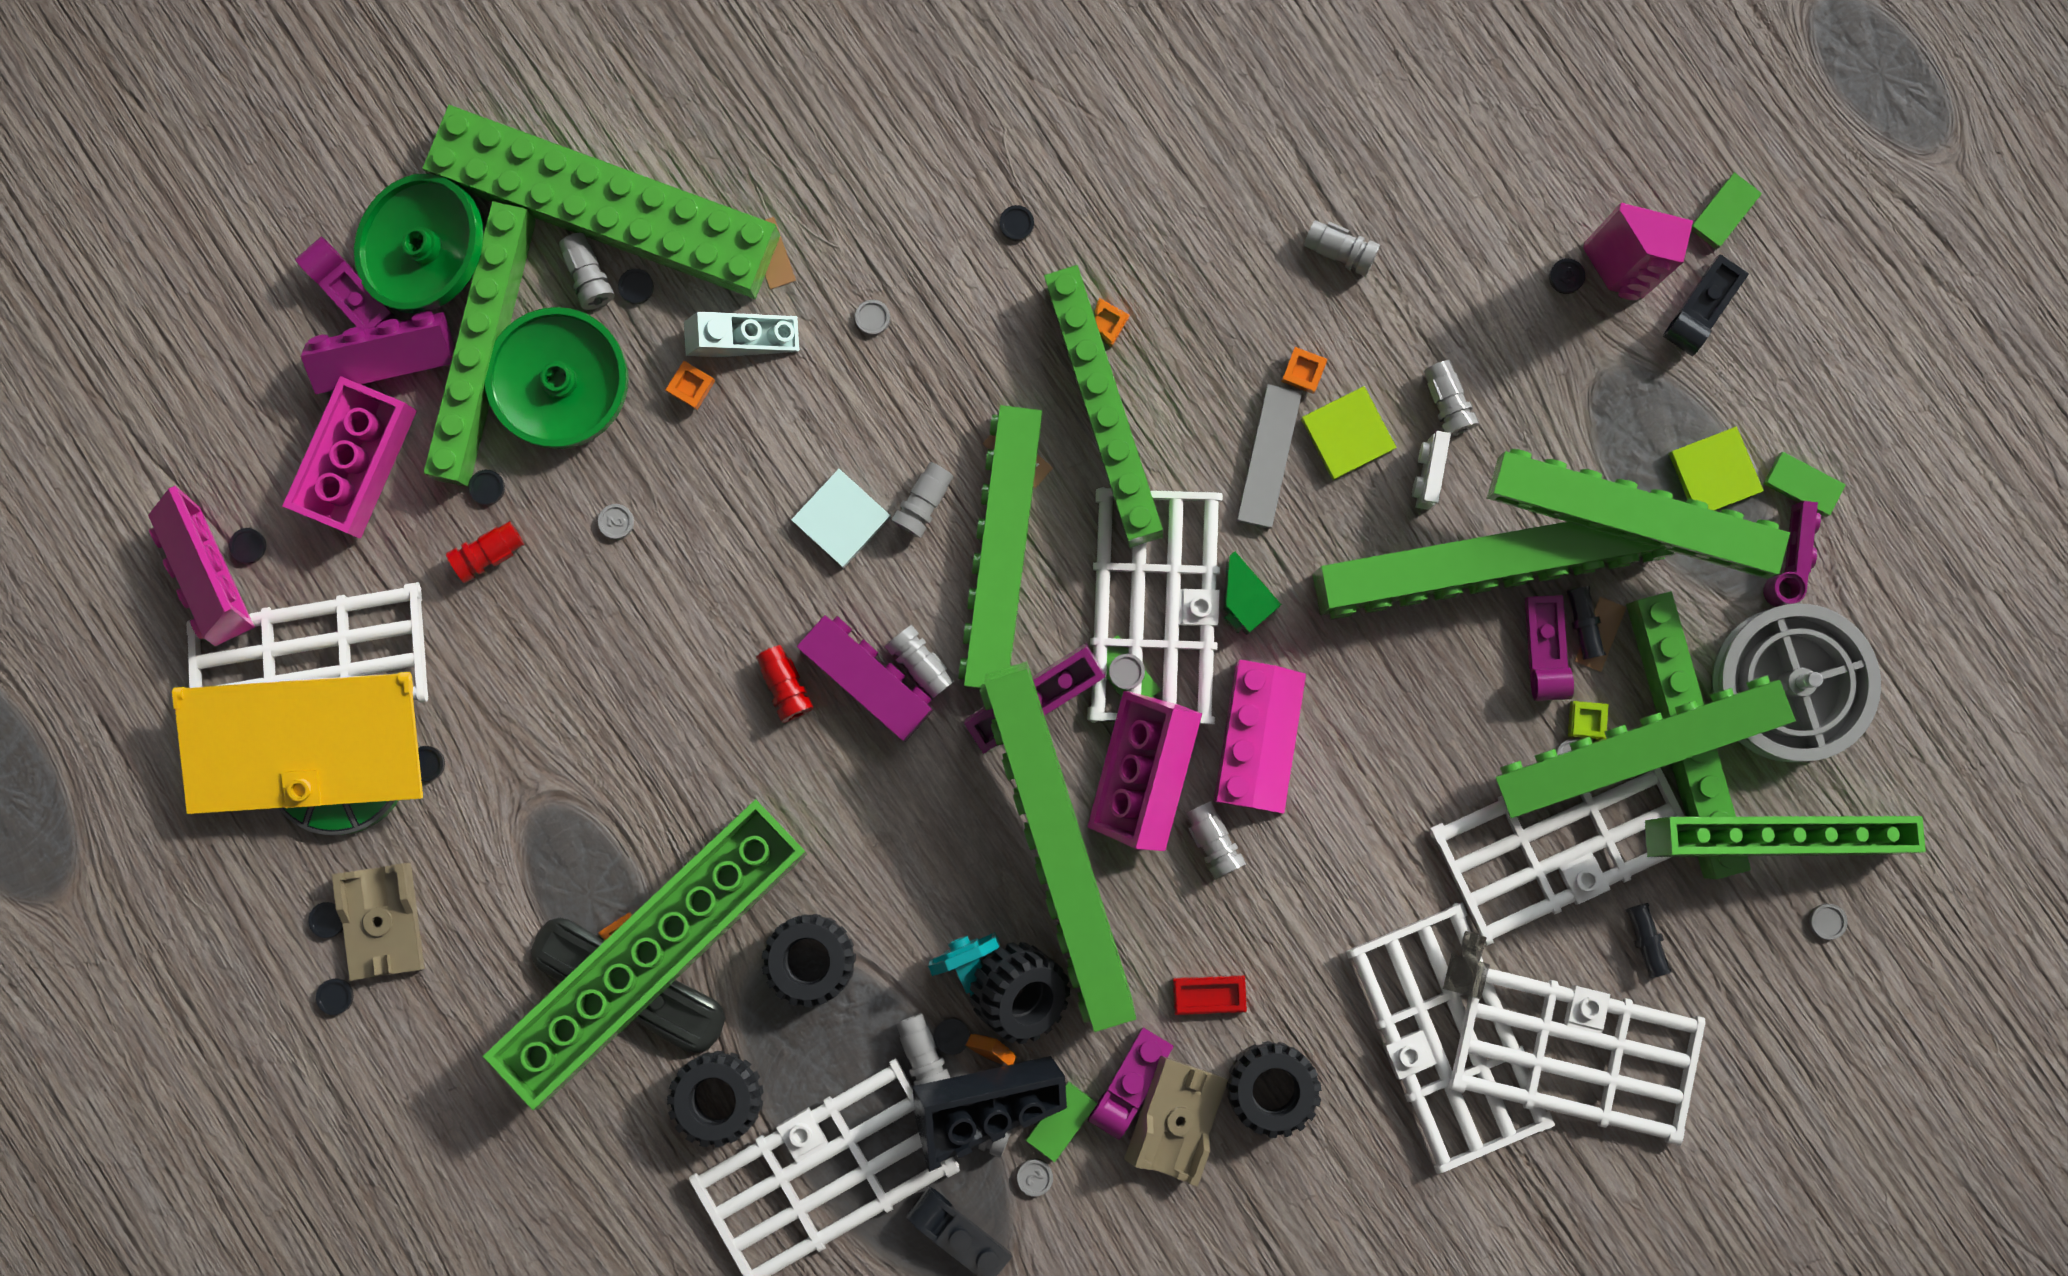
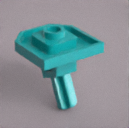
M995 932L973 940H969L968 935L948 943L949 950L929 960L928 968L931 975L934 976L955 969L966 994L969 993L972 996L974 993L970 990L971 982L977 979L974 974L977 968L981 969L983 967L980 958L999 948V940Z

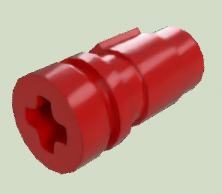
M508 521L500 527H495L479 536L477 540L470 544L467 541L461 544V549L456 547L446 553V557L457 576L465 584L475 578V573L479 575L484 573L485 567L491 564L495 567L514 556L513 551L525 544L511 521Z
M781 645L769 648L756 656L763 678L774 696L772 703L774 707H779L777 714L782 723L802 717L814 709L810 698L804 696L807 693L805 687L800 686L797 681L800 676L792 659L786 657Z

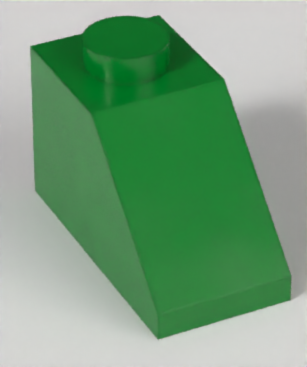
M1234 551L1226 562L1223 609L1227 615L1224 619L1236 633L1242 630L1245 635H1248L1282 604Z

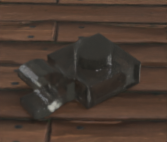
M1465 931L1462 940V956L1451 954L1442 989L1481 1000L1490 964L1480 961L1487 937Z

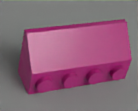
M1620 203L1584 242L1583 249L1609 290L1619 292L1618 296L1621 298L1639 300V298H1644L1683 264L1693 220Z
M340 376L282 507L361 539L417 410L405 402Z
M177 486L169 488L148 515L153 525V528L149 529V533L157 547H162L167 558L163 559V564L172 578L176 577L180 585L176 592L181 603L186 609L190 608L194 619L190 620L193 631L199 639L204 638L214 646H217L255 628L201 508Z
M1238 660L1236 662L1214 802L1284 814L1305 685V673L1276 665Z
M1123 691L1087 827L1135 849L1165 851L1202 713L1171 702Z

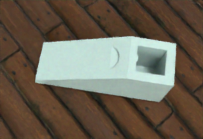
M696 312L684 321L686 356L731 357L799 351L797 316Z

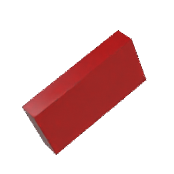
M1245 975L1173 978L1175 1015L1247 1012Z

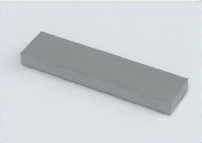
M1270 384L1266 387L1237 522L1268 529L1272 528L1302 395L1301 391Z

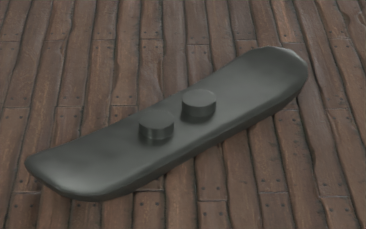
M556 918L549 920L536 934L530 952L534 965L541 972L562 982L604 940L569 919ZM675 980L633 1021L684 1051L699 1053L709 1050L721 1036L726 1018L722 1007L714 999Z

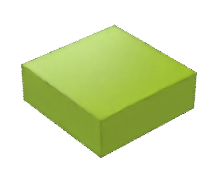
M1571 701L1568 737L1605 739L1604 731H1607L1609 704Z

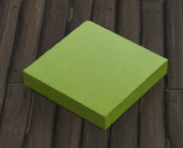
M1365 386L1301 418L1333 481L1397 448Z
M1737 426L1668 453L1687 499L1705 502L1710 510L1715 511L1764 491Z

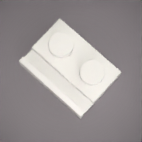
M1436 431V434L1434 433L1427 442H1422L1418 463H1423L1421 477L1416 476L1412 489V497L1417 498L1415 508L1430 510L1439 501L1451 433Z

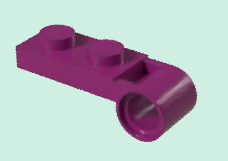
M322 236L295 258L298 265L326 292L356 327H363L364 330L374 328L379 323L392 319L395 316L386 305L374 299L366 291L358 274Z
M1801 501L1791 507L1790 535L1787 545L1785 573L1767 580L1763 588L1764 597L1772 606L1778 607L1798 603L1807 593L1808 576L1817 560V549L1813 545L1814 536L1818 532L1821 523V515L1817 513L1818 502ZM1781 581L1786 582L1790 586L1791 594L1789 598L1783 597L1779 591Z
M1563 595L1526 597L1525 612L1532 697L1534 701L1572 699L1574 679L1572 670L1568 667Z
M1144 1027L1141 1028L1105 1093L1102 1094L1097 1102L1098 1104L1091 1112L1088 1122L1120 1140L1148 1093L1160 1057L1168 1058L1174 1046Z

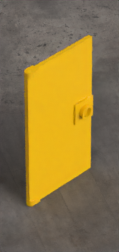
M411 672L189 688L177 687L172 690L187 814L423 798Z

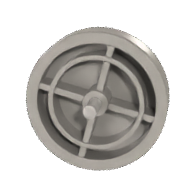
M1787 604L1759 612L1747 618L1733 629L1724 640L1713 666V694L1732 688L1733 693L1736 694L1748 689L1746 682L1767 675L1770 681L1780 679L1796 721L1738 741L1755 754L1775 761H1816L1829 758L1846 750L1868 729L1880 701V668L1870 643L1863 633L1847 618L1818 605Z

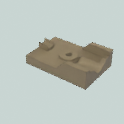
M411 863L332 874L336 911L343 924L349 980L425 969ZM376 917H380L383 921L380 927L374 925Z
M1161 1056L1124 1159L1134 1167L1156 1170L1198 1187L1210 1153L1209 1133L1228 1079L1221 1075ZM1180 1116L1183 1117V1123L1180 1126H1177V1118Z

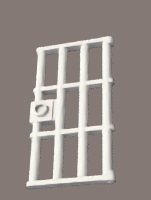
M1101 487L1096 489L1095 502L1099 503L1097 562L1093 563V570L1096 571L1094 638H1090V646H1093V655L1105 672V678L1092 686L1091 707H1087V720L1092 723L1116 721L1117 713H1105L1107 647L1115 646L1129 647L1128 654L1137 656L1141 661L1143 648L1164 649L1162 700L1176 704L1178 649L1200 650L1197 712L1202 713L1200 724H1215V717H1212L1214 650H1217L1218 645L1217 642H1214V628L1218 627L1219 590H1216V575L1220 574V567L1217 566L1218 508L1219 502L1222 501V493L1151 491L1153 500H1169L1167 565L1146 564L1147 543L1132 547V564L1111 563L1114 497L1110 488ZM1183 501H1205L1202 566L1181 565ZM1110 571L1131 572L1129 639L1108 638ZM1146 573H1167L1164 640H1143ZM1181 574H1202V589H1180ZM1179 625L1200 626V642L1179 641ZM1142 682L1136 688L1127 691L1141 694Z
M419 582L405 584L404 588L352 597L339 595L334 600L271 610L270 607L262 608L261 612L249 614L255 627L262 626V645L202 655L200 639L193 631L189 620L186 624L189 687H202L201 669L263 659L264 678L222 685L353 677L415 667L416 686H413V701L418 700L419 703L427 702L428 691L421 606L422 588ZM410 601L411 620L349 630L348 611ZM337 613L338 632L274 642L273 624ZM412 634L413 653L351 663L350 644ZM339 646L340 665L275 675L276 656Z
M1661 768L1645 773L1593 798L1590 792L1581 794L1582 803L1525 829L1522 828L1517 817L1510 818L1502 796L1498 797L1497 802L1445 826L1443 823H1440L1430 828V835L1436 845H1438L1486 946L1494 943L1493 939L1551 912L1558 914L1562 912V907L1573 902L1575 905L1583 903L1611 890L1610 885L1621 880L1624 883L1630 881L1632 875L1671 858L1647 857V853L1624 863L1615 845L1616 842L1645 830V820L1685 817ZM1657 784L1666 802L1665 805L1610 830L1607 829L1599 810ZM1503 814L1506 815L1514 834L1457 860L1454 859L1446 840ZM1590 815L1599 835L1540 862L1538 861L1529 842ZM1521 846L1530 865L1529 867L1472 893L1470 892L1461 873ZM1606 847L1615 867L1602 873L1593 853ZM1559 869L1567 889L1554 894L1545 875ZM1537 879L1546 899L1486 926L1477 906Z
M1463 902L1454 903L1451 907L1346 951L1348 959H1353L1376 1015V1027L1382 1030L1387 1042L1383 1044L1396 1079H1402L1407 1091L1405 1098L1407 1102L1412 1103L1436 1161L1434 1168L1437 1174L1451 1170L1532 1134L1551 1129V1127L1555 1126L1550 1111L1546 1112L1545 1109L1533 1107L1530 1112L1534 1123L1515 1130L1503 1099L1485 1095L1502 1136L1482 1144L1462 1093L1449 1090V1081L1453 1071L1427 1009L1447 1002L1458 1031L1461 1034L1466 1010L1460 996L1470 992L1472 981L1458 987L1455 986L1431 925L1450 917L1474 974L1476 963H1484L1465 918L1468 914ZM1416 931L1420 936L1443 992L1423 1001L1398 940ZM1384 944L1410 1007L1392 1015L1365 953ZM1483 982L1481 994L1485 1004L1503 1009L1494 985ZM1414 1015L1420 1030L1400 1037L1395 1023ZM1493 1022L1503 1047L1525 1052L1523 1046H1518L1511 1026ZM1473 1029L1471 1039L1478 1040ZM1468 1053L1472 1066L1464 1069V1075L1473 1076L1477 1074V1077L1480 1079L1495 1082L1490 1068L1504 1062ZM1511 1064L1520 1088L1526 1090L1529 1075L1528 1067ZM1435 1065L1440 1079L1420 1087L1415 1073ZM1443 1088L1469 1148L1468 1151L1452 1158L1448 1155L1425 1099L1426 1095Z
M1477 962L1453 1072H1451L1449 1090L1460 1093L1468 1090L1521 1103L1523 1108L1530 1110L1533 1107L1595 1121L1598 1126L1604 1128L1611 1125L1664 1138L1666 1143L1680 1146L1685 1132V1123L1705 1027V1018L1695 1016L1693 1019L1633 1004L1631 999L1624 998L1620 1001L1610 998L1611 994L1574 985L1571 988L1559 986L1558 981L1549 980L1548 983L1486 968L1485 963ZM1483 982L1545 997L1541 1018L1480 1004L1479 998ZM1556 1000L1568 1003L1564 1024L1551 1021ZM1607 1012L1619 1015L1615 1036L1602 1033ZM1475 1017L1537 1032L1533 1054L1471 1039ZM1630 1018L1691 1033L1687 1054L1627 1040L1626 1036ZM1548 1035L1611 1050L1608 1071L1605 1072L1544 1057ZM1468 1053L1530 1068L1526 1090L1464 1075ZM1627 1054L1684 1068L1680 1089L1619 1075L1622 1055ZM1541 1071L1604 1086L1600 1108L1538 1093L1537 1087ZM1618 1089L1675 1103L1676 1109L1673 1124L1669 1125L1611 1111L1615 1090Z
M896 1058L889 1062V1067L833 1099L830 1096L823 1100L824 1104L812 1111L808 1107L778 1124L776 1127L777 1131L765 1138L763 1135L755 1139L756 1143L700 1175L694 1173L689 1176L693 1188L743 1276H772L815 1250L820 1252L826 1249L825 1244L884 1210L886 1213L892 1211L893 1205L946 1175L949 1178L960 1171L959 1163L951 1157L940 1162L942 1167L931 1172L926 1169L886 1193L875 1176L876 1173L922 1147L918 1132L867 1161L857 1144L859 1141L914 1110L912 1085ZM898 1078L908 1097L849 1130L839 1111ZM832 1116L842 1135L828 1142L818 1123ZM785 1143L795 1162L782 1169L772 1150ZM850 1148L859 1167L800 1200L790 1181ZM764 1155L774 1174L716 1207L706 1188ZM867 1179L877 1198L818 1232L807 1213ZM782 1187L791 1206L734 1238L724 1219ZM799 1218L809 1237L758 1267L751 1269L741 1251Z

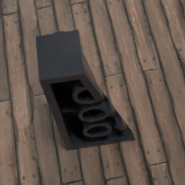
M1051 1056L912 1086L915 1120L929 1172L942 1167L940 1162L955 1155L959 1159L972 1153L971 1148L991 1139L992 1142H996L1006 1137L1005 1133L1020 1125L1023 1128L1028 1127L1067 1108L1065 1075Z

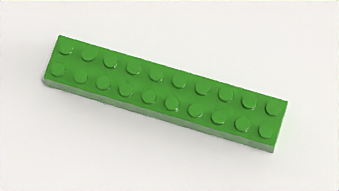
M449 104L422 168L427 174L438 175L452 181L473 196L490 202L525 208L534 218L574 233H584L590 239L756 299L781 236L774 223Z
M1561 522L1323 565L1312 575L1320 615L1330 614L1331 620L1352 616L1353 613L1357 612L1356 609L1365 608V613H1373L1386 610V607L1392 606V602L1399 601L1400 607L1412 606L1427 600V596L1434 595L1435 601L1445 600L1462 594L1464 589H1469L1470 595L1491 591V588L1498 587V583L1504 582L1505 588L1525 585L1526 582L1533 581L1535 576H1538L1539 582L1550 581L1569 574V570H1573L1574 576L1595 572L1596 569L1604 568V564L1607 563L1609 569H1616L1638 562L1640 557H1642L1643 563H1649L1675 555V552L1570 522Z
M1028 662L987 673L984 681L985 684L981 685V697L985 709H993L995 719H992L991 724L992 732L997 746L1004 744L1006 753L1002 754L1003 767L1008 781L1015 779L1017 785L1016 788H1013V798L1019 816L1026 814L1028 822H1024V833L1029 849H1037L1039 855L1035 857V868L1040 884L1048 883L1049 890L1045 891L1047 907L1052 920L1059 918L1060 924L1056 925L1058 931L1057 938L1062 954L1070 953V958H1067L1069 966L1067 969L1073 988H1081V991L1077 992L1083 1021L1084 1023L1091 1021L1094 1032L1136 1020L1133 998Z
M755 799L486 1052L483 1057L532 1110L541 1109L807 855L806 851Z

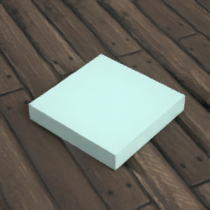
M838 469L791 520L838 564L845 568L891 518V515L844 472Z

